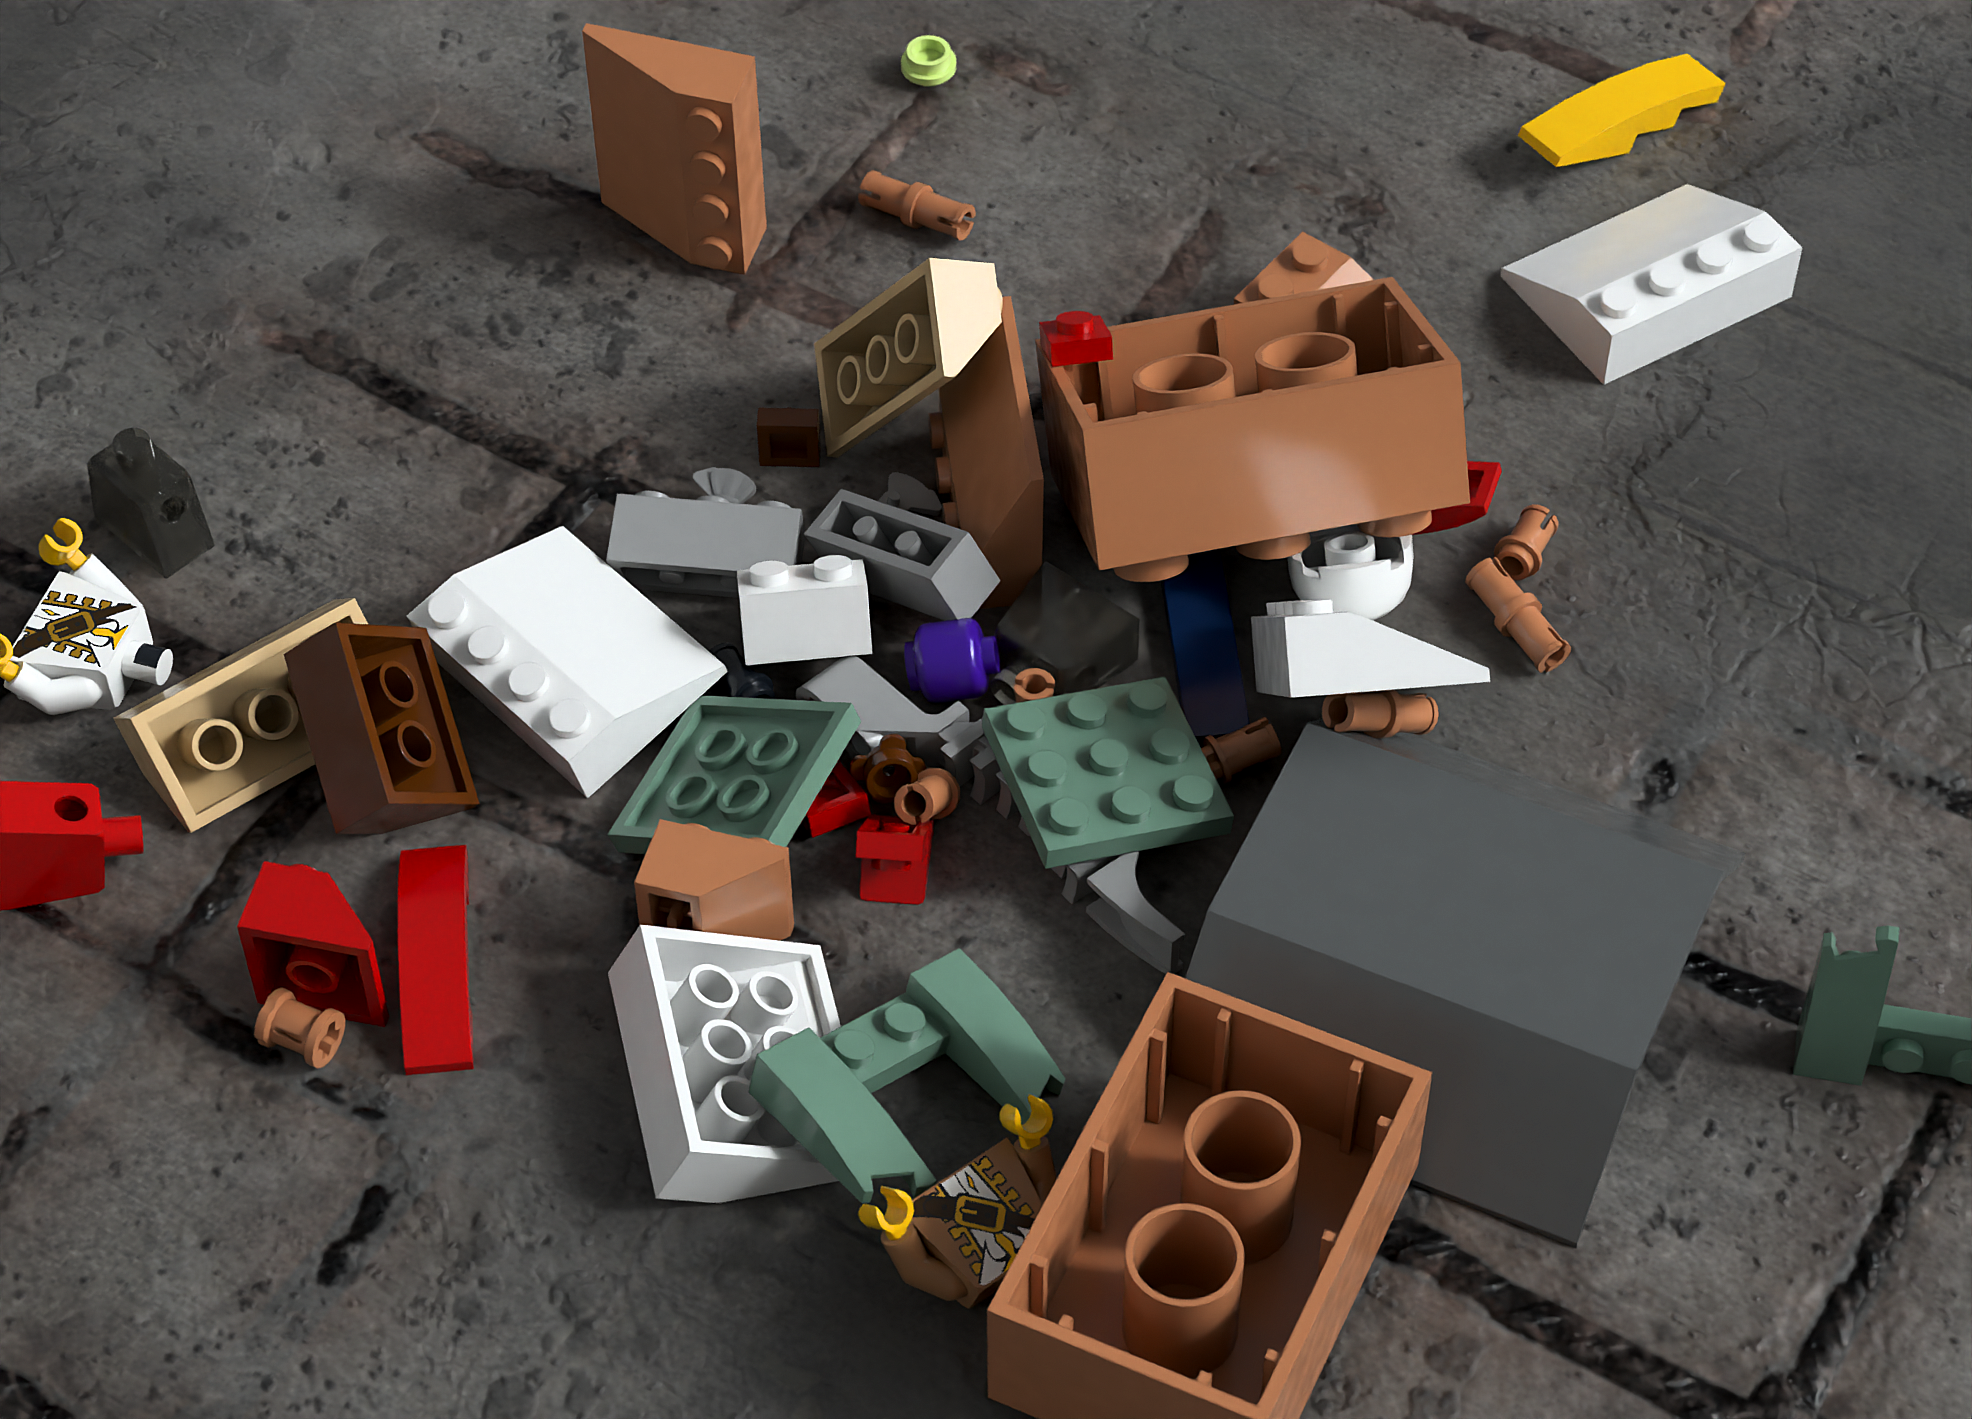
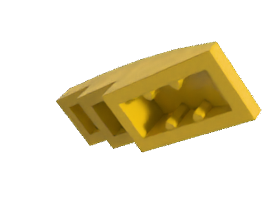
M1689 54L1650 62L1610 77L1567 98L1523 125L1518 137L1555 167L1628 154L1638 134L1673 128L1681 110L1684 108L1717 103L1726 83Z

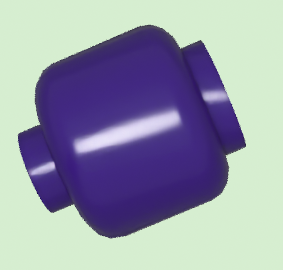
M973 618L925 623L916 629L914 641L905 642V665L910 688L912 691L921 690L925 699L932 704L979 698L987 692L989 675L1000 673V656L996 637L994 635L984 637L980 625Z

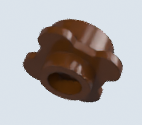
M898 734L883 736L880 739L879 746L875 747L867 755H857L850 763L852 777L855 780H863L872 799L882 804L893 803L897 791L906 784L910 785L918 781V774L927 769L922 758L913 757L906 750V742ZM887 765L894 766L892 770L882 771Z

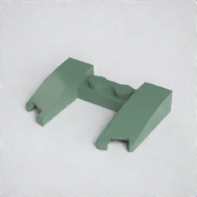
M1889 925L1876 927L1875 942L1878 951L1859 952L1850 950L1840 955L1833 932L1824 933L1797 1028L1793 1075L1861 1086L1867 1065L1870 1064L1883 1066L1899 1073L1920 1072L1951 1077L1960 1082L1972 1084V1018L1884 1004L1898 947L1900 927Z
M958 948L911 973L904 994L819 1038L808 1027L758 1053L748 1093L861 1203H870L873 1195V1178L900 1176L908 1183L913 1199L936 1185L937 1182L895 1122L871 1093L946 1053L1002 1107L1006 1104L1016 1107L1020 1113L1021 1124L1023 1125L1031 1115L1028 1095L1031 1094L1039 1098L1044 1087L1060 1095L1066 1078L1026 1020L995 983Z

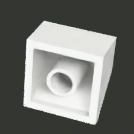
M829 555L816 559L813 564L788 566L780 561H763L752 565L750 569L737 570L745 665L872 654L868 587L863 559L851 560L842 555Z

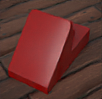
M875 814L868 816L858 829L855 858H862L859 892L861 899L865 901L914 905L923 903L926 896L935 819H929L924 823L919 821L918 824L911 825L904 822L899 816Z

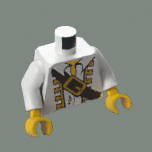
M58 519L53 526V530L56 536L66 543L67 547L56 544L50 536L45 534L39 543V553L41 558L50 565L59 566L67 564L72 570L70 573L58 572L13 647L7 637L0 634V677L5 680L4 687L16 694L18 699L29 702L49 715L87 708L111 710L120 705L134 679L163 685L172 669L173 654L170 649L153 645L145 609L137 598L93 553L85 556L78 549L82 543L83 535L80 527L70 519Z

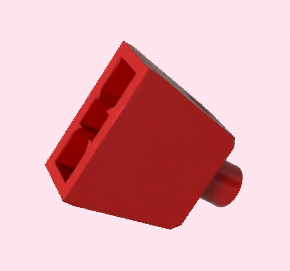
M0 781V911L99 893L105 888V857L144 853L141 816L102 818L99 788L92 783Z

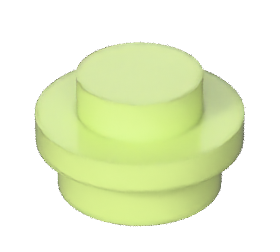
M932 35L920 36L908 44L906 51L901 57V70L903 75L915 84L928 87L936 86L948 81L955 74L956 56L944 39Z

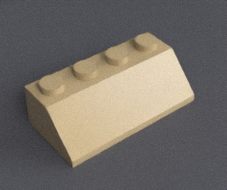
M928 258L814 343L827 457H839L956 377L1002 322L1003 299L1002 293L997 287L994 263Z
M355 598L332 600L113 718L143 775L187 832H194L315 765L284 654L335 622L368 624Z

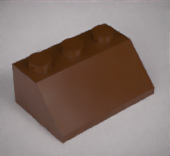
M335 622L284 654L293 691L296 695L336 834H384L470 810L480 804L427 628Z

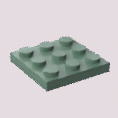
M1166 677L984 709L982 729L1045 869L1231 833L1234 819L1233 812Z
M700 696L687 708L607 835L618 852L646 854L658 822L662 819L680 824L696 823L712 831L743 838H763L775 845L786 847L861 723V719L852 703Z

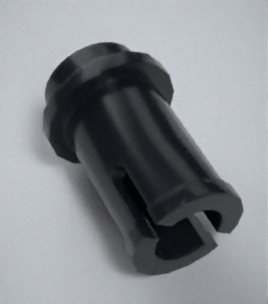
M721 643L709 650L713 656L725 665L728 671L715 683L727 697L775 699L772 680L764 673H756L750 665H745L744 658L733 644Z

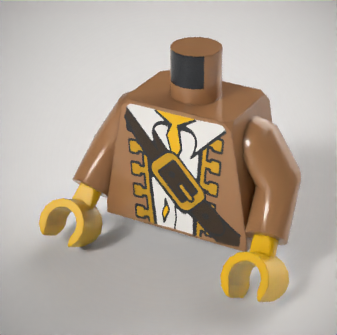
M1029 1094L1028 1102L1031 1106V1115L1023 1125H1021L1020 1113L1016 1107L1010 1104L1002 1107L999 1114L1003 1127L1019 1137L1014 1143V1147L1009 1139L1005 1138L913 1200L904 1191L881 1186L880 1191L885 1196L888 1204L887 1212L884 1216L876 1206L863 1204L860 1207L858 1213L860 1221L868 1227L883 1230L880 1237L881 1242L906 1284L945 1301L957 1300L968 1309L974 1307L999 1289L1057 1180L1049 1140L1044 1136L1050 1130L1053 1122V1113L1048 1103Z

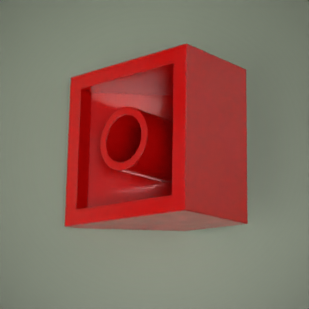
M264 861L237 925L257 1003L265 1004L272 992L278 988H285L293 992L296 1001L322 1012L333 1008L343 1013L345 1020L385 1027L389 1013L372 938L330 874L317 871L304 864L288 866Z

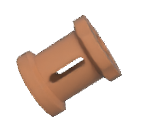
M278 988L269 995L260 1010L255 1024L254 1036L258 1039V1043L270 1048L278 1044L304 1055L305 1063L319 1069L329 1063L337 1052L345 1031V1017L343 1013L333 1008L322 1012L298 1002L293 992L285 988Z

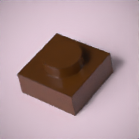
M758 408L757 438L760 466L820 467L819 409Z

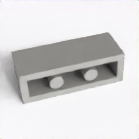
M840 489L804 533L820 558L829 555H842L851 560L863 559L868 593L944 621L971 618L1001 581L969 532L844 489Z
M640 491L635 495L617 494L606 561L613 570L636 589L739 598L737 570L750 569L752 565L763 561H780L788 566L802 565L806 540L802 510L791 508L789 505L778 501H763L757 505L730 503L728 500L717 496H702L696 500L669 498L667 495L656 491Z

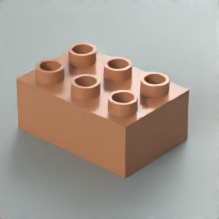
M1393 277L1109 326L1107 328L1112 335L1113 360L1052 367L1040 345V339H1035L1051 475L1098 570L1114 568L1117 576L1134 582L1160 581L1182 573L1189 565L1188 554L1236 546L1240 554L1249 558L1261 560L1281 559L1304 551L1311 543L1310 532L1357 524L1359 530L1371 536H1407L1422 531L1430 525L1432 521L1431 510L1470 503L1461 362Z
M1167 972L987 1309L988 1398L1038 1419H1299L1419 1164L1432 1072Z

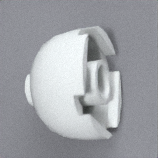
M1357 524L1310 532V545L1304 551L1287 557L1292 587L1300 600H1332L1333 612H1353L1372 621L1385 616L1404 600L1411 584L1414 560L1412 535L1376 537L1359 530Z

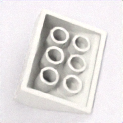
M1686 184L1501 268L1500 276L1598 380L1605 385L1792 297L1802 246L1767 212Z
M563 526L452 575L407 615L412 627L427 628L437 663L587 798L596 792L728 672L722 662Z
M1297 600L1266 603L1267 615L1251 617L1256 691L1260 693L1292 698L1490 682L1489 668L1353 612H1333L1332 600Z
M640 924L609 970L608 976L655 1197L658 1199L723 1203L838 1181L748 1093L758 1053L808 1027L819 1038L841 1027L820 945Z

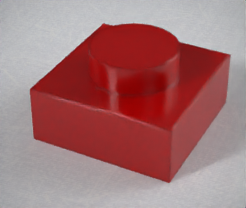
M1068 311L1059 314L1056 320L1039 322L1040 345L1052 367L1113 360L1112 335L1100 315L1093 316V314L1086 311Z

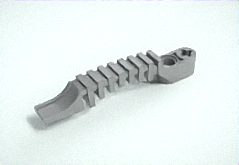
M856 655L841 657L796 690L797 700L852 703L861 719V723L843 751L851 760L857 755H867L875 747L879 746L880 739L883 736L898 734L904 738L906 750L913 757L922 758L926 767H941L956 778L959 787L974 777L970 796L980 805L1001 791L996 810L1006 819L1019 811L982 729L983 717L977 722H969V709L961 702L957 701L940 714H925ZM1021 817L1018 827L1025 834L1030 836L1029 831L1025 825V822ZM1138 851L1051 868L1061 879L1067 876L1061 894L1071 904L1092 891L1101 896V898L1086 907V913L1123 946L1164 974H1167V972L1175 974L1183 969V962L1179 960V944L1185 940V934L1157 911L1142 895L1135 877Z

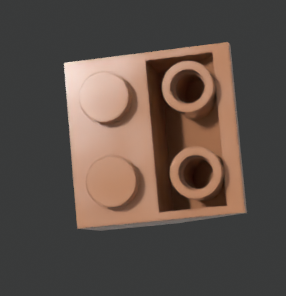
M662 819L659 820L634 881L639 925L778 941L791 936L794 928L788 847L775 845L763 838H743L712 831L696 823L680 824Z

